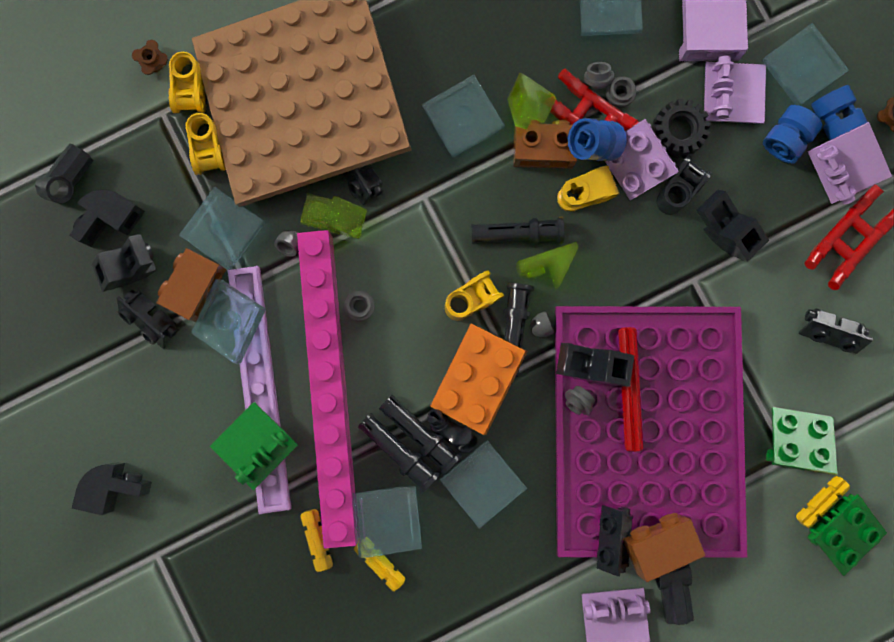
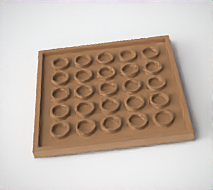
M299 0L192 38L232 194L237 206L242 207L411 151L367 0Z

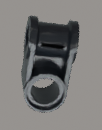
M687 155L677 167L679 172L671 176L672 178L657 197V206L660 211L668 215L678 213L700 191L713 173L710 170L704 171L691 161L692 157L690 155ZM669 192L675 193L679 197V204L671 202L668 197Z

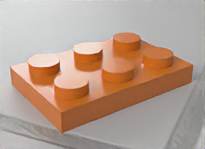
M470 324L430 407L440 410L443 414L483 435H487L528 351L474 324Z

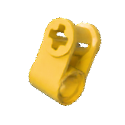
M177 52L171 57L169 62V104L172 113H179L180 110H197L199 113H204L206 110V96L200 64L190 53ZM186 65H193L192 70L188 74H181L182 69Z
M203 113L191 115L186 122V132L190 149V162L196 176L202 175V171L218 168L221 171L226 170L214 122ZM209 124L208 132L203 136H198L197 131L199 127Z
M609 166L599 167L584 175L566 181L557 195L559 206L565 211L572 212L617 197L619 192ZM571 191L572 194L577 193L579 197L575 199L574 197H568L567 194Z
M489 270L472 278L465 285L448 295L445 302V312L450 319L455 321L464 320L504 297V294L498 292L490 279L491 273ZM456 298L463 299L467 304V310L463 313L454 312L450 306L451 301Z

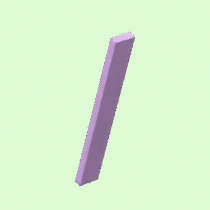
M254 266L228 270L245 410L255 401L281 427L260 267ZM285 459L256 488L259 514L291 509Z

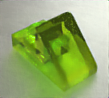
M519 73L507 99L515 126L527 130L531 120H538L544 123L556 100L554 94L522 73Z
M308 193L300 223L360 239L367 209L336 196L333 199Z
M577 242L518 261L516 269L519 277L527 275L528 279H532L545 274V268H548L554 287L557 290L578 250Z

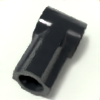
M69 143L50 170L37 179L35 183L37 194L41 198L55 203L69 201L74 194L75 185L94 160L84 150ZM54 181H57L59 184V191L57 194L52 196L50 193V185Z
M687 564L655 579L657 587L661 591L664 618L667 624L683 625L694 621L689 586L692 585V573L690 565Z

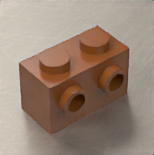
M527 119L521 123H516L513 167L573 169L577 158L571 154L568 147V134L572 127L570 122L557 120L553 121L552 124H540L538 120Z
M186 248L184 253H180L173 263L174 271L170 279L164 281L158 291L159 299L157 304L190 321L198 323L227 269Z
M671 513L659 519L660 523L654 526H641L630 532L631 536L623 539L636 574L640 578L649 582L706 556L691 519L677 513Z

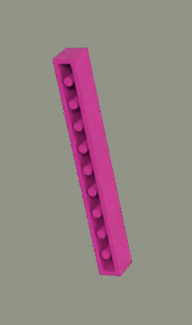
M328 230L297 233L324 549L356 546L359 541V528L333 236Z

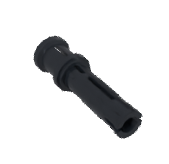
M558 217L557 220L543 221L532 218L529 222L471 224L472 244L530 241V244L533 243V245H538L539 242L557 241L559 244H564L563 217Z
M507 283L509 296L507 308L503 310L504 317H507L504 340L522 348L525 322L531 316L528 308L530 293L534 291V286Z
M391 395L380 406L379 410L388 416L395 425L421 448V455L424 458L429 457L441 469L440 473L443 476L462 457L460 452L455 453L442 441L443 436L441 434L438 435L436 433L434 435L395 396Z
M372 413L363 420V423L359 424L358 428L400 466V474L402 476L407 475L420 487L419 492L421 494L441 475L439 471H433L421 459L422 455L416 451L412 453Z

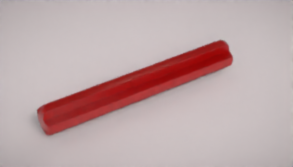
M623 327L618 331L619 351L635 355L630 387L621 386L624 441L626 451L637 452L643 450L637 330L634 327Z

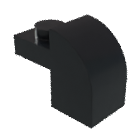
M718 189L696 210L706 224V227L703 229L717 246L731 256L748 262L769 241L756 218L740 214L726 191Z
M96 190L82 197L77 203L87 211L76 219L73 224V231L69 236L82 244L92 247L107 224L129 235L145 211L116 192Z
M141 234L128 237L122 248L98 253L91 264L102 292L132 284L156 271L152 250L149 244L144 242Z
M561 343L556 374L583 381L630 387L635 355L608 349H593L571 343Z
M122 462L94 467L80 479L71 509L99 515L113 512L118 492L140 497L150 493L152 481L143 480V475L140 473L124 471L125 463Z

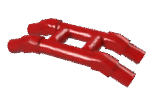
M566 68L558 74L557 78L575 96L580 99L582 98L574 111L571 112L570 109L561 102H558L549 92L545 93L540 99V102L557 119L568 121L570 125H573L579 119H583L591 106L606 115L604 120L618 122L626 131L639 123L637 119L627 113H623L590 90L587 85L574 77Z
M876 184L849 208V211L823 240L814 247L804 263L806 268L814 270L831 249L844 258L845 261L837 267L828 282V287L832 290H839L844 281L856 269L855 267L878 241L894 227V208L874 227L870 226L860 217L884 192ZM851 226L865 238L855 250L840 239Z

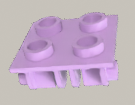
M721 56L718 58V62H706L704 112L707 111L709 115L706 121L764 124L766 65L734 63L731 61L730 56Z
M646 119L626 131L627 144L623 154L614 161H605L630 200L679 172L675 166L676 163L671 160L665 146H662L661 140L657 138L650 127L651 124H648Z
M869 122L808 151L831 204L837 201L849 204L856 199L854 195L857 192L892 177Z
M644 588L581 594L586 642H650L647 614H650V606L648 600L645 601Z

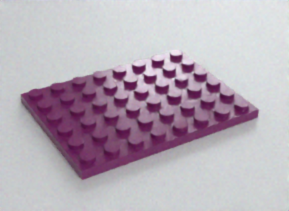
M556 306L557 556L597 557L601 507L605 505L616 509L618 507L630 508V514L633 515L631 531L641 526H654L660 523L659 519L671 513L683 515L691 519L706 555L702 558H747L741 307ZM623 327L636 328L643 433L642 451L629 452L625 449L621 386L583 381L556 374L561 343H571L593 349H608L620 352L619 329ZM580 386L593 396L595 403L589 415L582 413L577 415L567 407L565 393L568 389Z

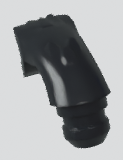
M433 409L428 413L427 420L430 423L431 429L438 435L441 434L457 450L463 454H469L477 446L478 439L469 427L466 426L464 428L455 424L438 409Z

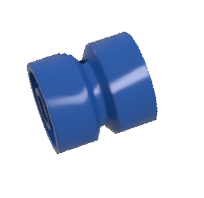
M850 85L838 88L811 104L815 114L820 120L825 121L823 130L829 141L868 123L862 109L855 108L854 106L857 99ZM842 113L843 119H840L837 115Z
M790 105L779 118L778 125H775L764 138L763 145L775 158L786 163H796L807 149V143H811L822 129L823 124L820 118L811 110L799 105Z
M590 118L579 119L572 125L568 134L569 150L575 158L581 160L614 161L623 154L627 144L624 127L614 121Z

